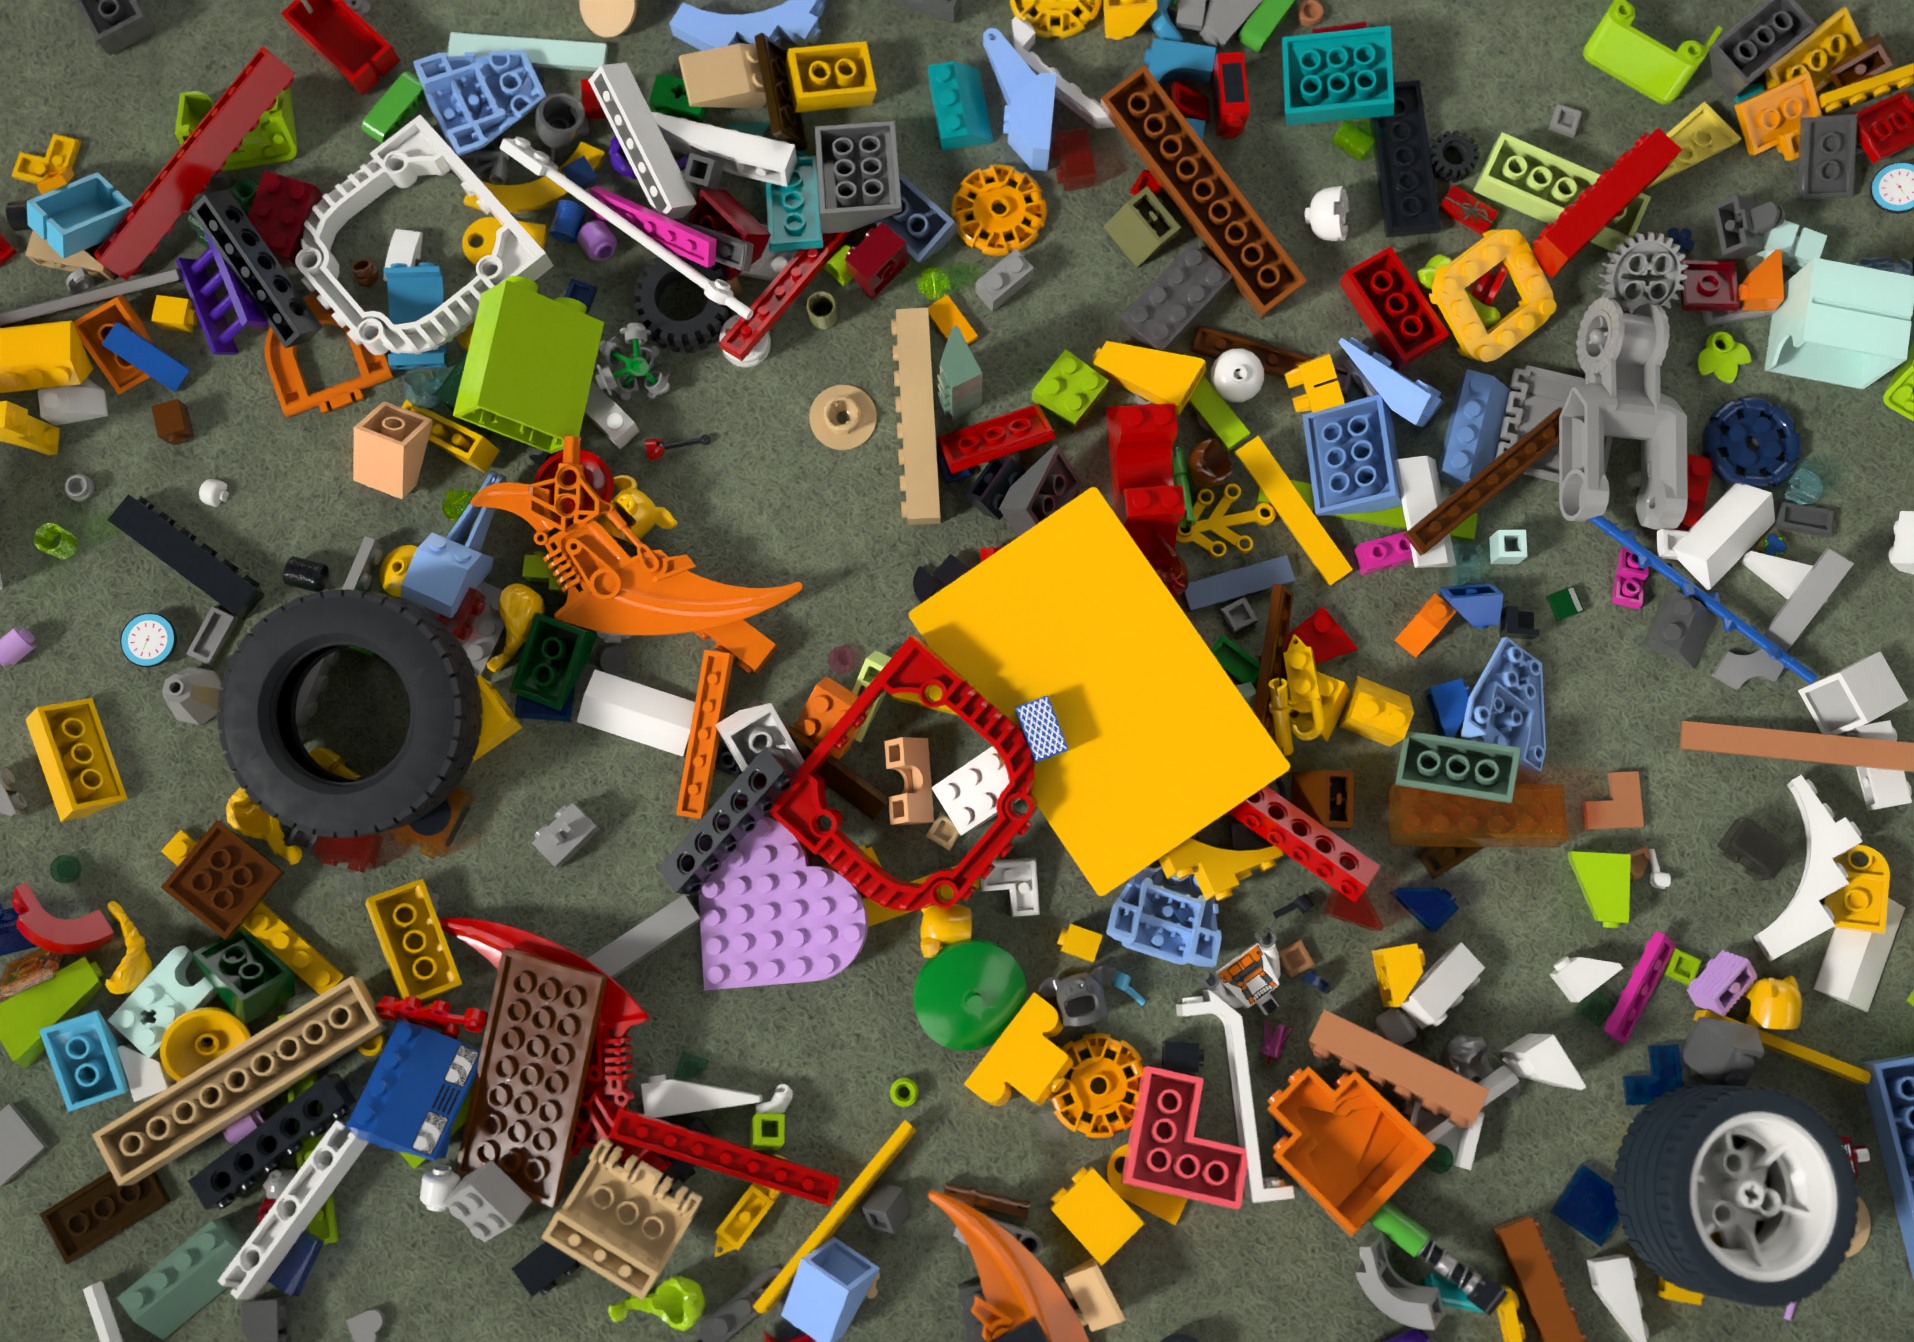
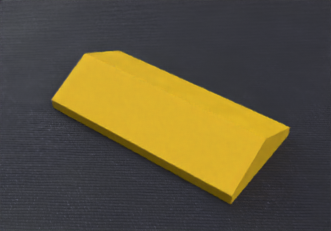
M1847 7L1837 11L1765 71L1767 89L1805 72H1810L1815 93L1832 81L1828 71L1853 47L1863 42Z

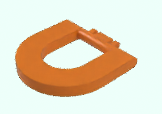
M319 294L303 297L321 325L331 324L338 326L346 334L350 331L347 325L342 328L331 316L335 312L332 307L326 310L316 298ZM271 327L265 341L267 368L286 418L320 406V411L323 414L329 413L330 410L327 404L330 403L333 410L354 403L353 394L357 401L364 400L361 390L395 378L389 366L386 353L374 355L362 343L357 346L348 336L361 376L309 394L297 359L298 345L285 349Z

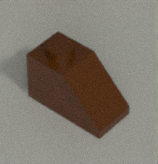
M1877 33L1853 47L1828 71V74L1837 89L1871 78L1893 66L1892 54L1880 34Z

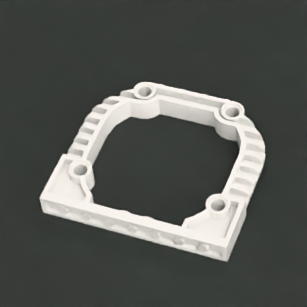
M421 115L417 116L370 153L373 158L372 161L367 165L363 164L360 166L361 169L354 175L351 173L347 176L348 179L341 185L338 183L335 186L336 189L328 195L324 194L322 196L323 199L317 205L314 204L308 221L305 220L303 240L301 239L303 249L300 250L295 258V264L305 276L301 279L311 292L317 290L320 293L316 298L326 310L331 307L335 312L331 316L342 328L346 325L350 328L347 335L357 346L362 343L374 355H383L389 350L396 354L414 353L415 355L422 354L421 352L437 350L443 344L450 343L453 340L452 338L460 332L463 333L466 330L465 328L471 323H475L483 292L502 283L508 276H520L535 281L553 267L545 251ZM452 169L463 181L461 186L470 197L475 195L479 199L476 202L486 215L491 212L502 224V227L497 230L492 254L482 257L477 262L476 272L478 275L470 283L432 313L415 322L393 324L381 312H364L337 281L340 273L339 264L330 252L337 232L349 219L394 185L406 188L413 185L418 176L444 175Z

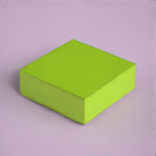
M1675 949L1663 975L1689 986L1691 981L1696 978L1702 960Z

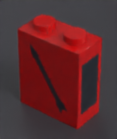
M1244 52L1219 53L1216 55L1211 76L1216 136L1234 139L1243 134L1250 113Z

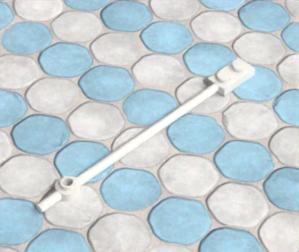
M521 137L503 139L500 149L536 175L550 178L702 287L705 290L704 294L709 299L718 304L727 305L746 320L752 317L753 310L733 297L734 293L727 282L720 279L711 281L558 172L559 166L550 161V156L533 149L528 140Z

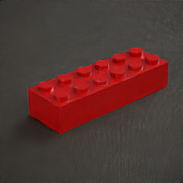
M1659 127L1651 135L1645 132L1635 142V146L1630 151L1626 150L1616 160V164L1611 169L1607 168L1598 177L1597 182L1592 187L1588 186L1579 195L1578 200L1573 205L1569 204L1560 213L1559 218L1554 223H1549L1541 231L1540 236L1532 243V246L1535 247L1532 252L1538 264L1551 278L1564 268L1650 186L1682 151Z

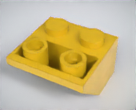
M1317 672L1325 720L1324 729L1317 738L1328 742L1351 696V692L1345 682ZM1287 678L1286 681H1287L1288 699L1291 701V695H1290L1289 684H1288V678ZM1292 705L1290 711L1291 725H1296L1298 730L1304 733L1311 731L1314 726L1312 713H1299Z

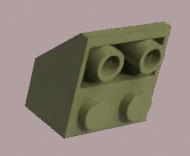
M1147 186L1130 199L1103 227L1136 268L1176 238L1181 229L1179 224Z

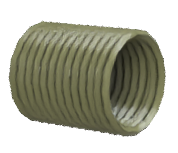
M817 291L808 298L807 311L810 322L819 329L832 327L838 319L837 305L834 297L826 291ZM820 304H827L833 308L826 316H817L812 313L813 309Z

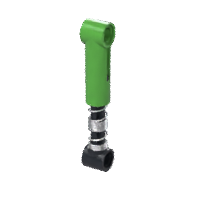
M1388 1200L1369 1218L1368 1221L1410 1255L1413 1257L1416 1255L1423 1256L1426 1259V1263L1430 1262L1435 1266L1434 1269L1440 1272L1443 1276L1447 1275L1448 1280H1454L1459 1284L1458 1288L1463 1287V1291L1467 1294L1466 1298L1488 1316L1492 1317L1507 1296L1508 1292L1485 1274L1479 1275L1476 1271L1471 1272L1468 1270L1467 1265H1462L1458 1262L1459 1259L1455 1255L1451 1254V1252L1449 1253V1251L1446 1252L1445 1248L1438 1247L1435 1244V1240H1430L1431 1233L1404 1214Z

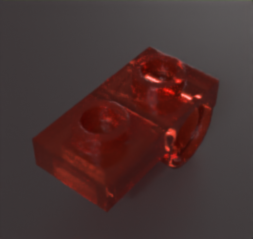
M469 587L457 613L452 618L442 614L437 617L445 626L451 620H457V627L451 633L461 645L464 641H468L472 635V624L476 616L479 617L482 614L486 605L484 601L486 597L480 591Z

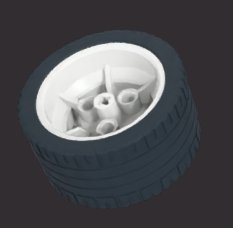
M1705 1084L1686 1085L1671 1089V1092L1667 1091L1661 1094L1660 1097L1653 1099L1650 1105L1647 1104L1641 1109L1642 1112L1635 1116L1634 1122L1630 1123L1627 1128L1628 1132L1621 1141L1623 1144L1618 1149L1617 1155L1619 1157L1615 1161L1614 1167L1616 1168V1173H1614V1195H1616L1617 1199L1615 1200L1616 1209L1619 1210V1221L1623 1224L1622 1229L1625 1235L1629 1237L1630 1245L1636 1249V1254L1639 1258L1643 1259L1648 1268L1653 1269V1272L1659 1277H1663L1665 1281L1681 1289L1758 1307H1777L1797 1303L1802 1298L1806 1299L1813 1295L1812 1292L1819 1291L1823 1284H1827L1832 1279V1274L1835 1275L1840 1269L1839 1265L1843 1264L1847 1256L1845 1254L1849 1252L1852 1245L1850 1243L1851 1239H1854L1856 1231L1854 1227L1855 1225L1857 1226L1858 1220L1856 1211L1858 1212L1859 1203H1857L1856 1199L1858 1198V1189L1855 1188L1857 1182L1852 1172L1854 1169L1851 1161L1848 1160L1849 1155L1846 1148L1842 1146L1843 1142L1839 1136L1835 1135L1836 1131L1831 1125L1827 1124V1120L1822 1115L1817 1114V1110L1812 1106H1807L1808 1104L1803 1100L1796 1099L1795 1096L1779 1090ZM1731 1135L1740 1137L1747 1142L1739 1150L1733 1148ZM1767 1173L1770 1189L1764 1184ZM1756 1220L1764 1221L1760 1232L1755 1237ZM1720 1231L1723 1248L1711 1241L1709 1238L1711 1233Z

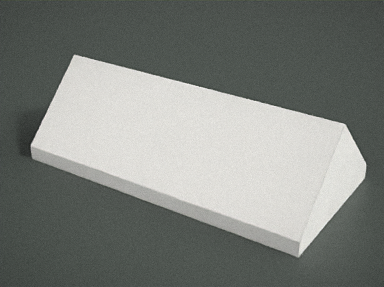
M1741 483L1734 484L1689 530L1691 533L1688 536L1682 537L1670 549L1678 554L1679 557L1677 559L1707 591L1775 523L1772 493L1749 485H1741Z

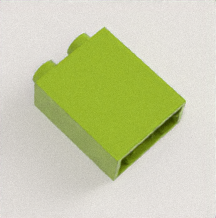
M508 276L505 281L481 294L453 416L552 454L564 449V436H580L604 322L586 315V305L578 300L566 297L552 300L538 294L539 286L534 281L520 276Z

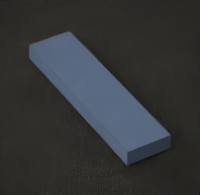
M1285 555L1183 584L1181 587L1189 612L1273 589V584L1287 585L1294 583L1295 578L1288 556Z

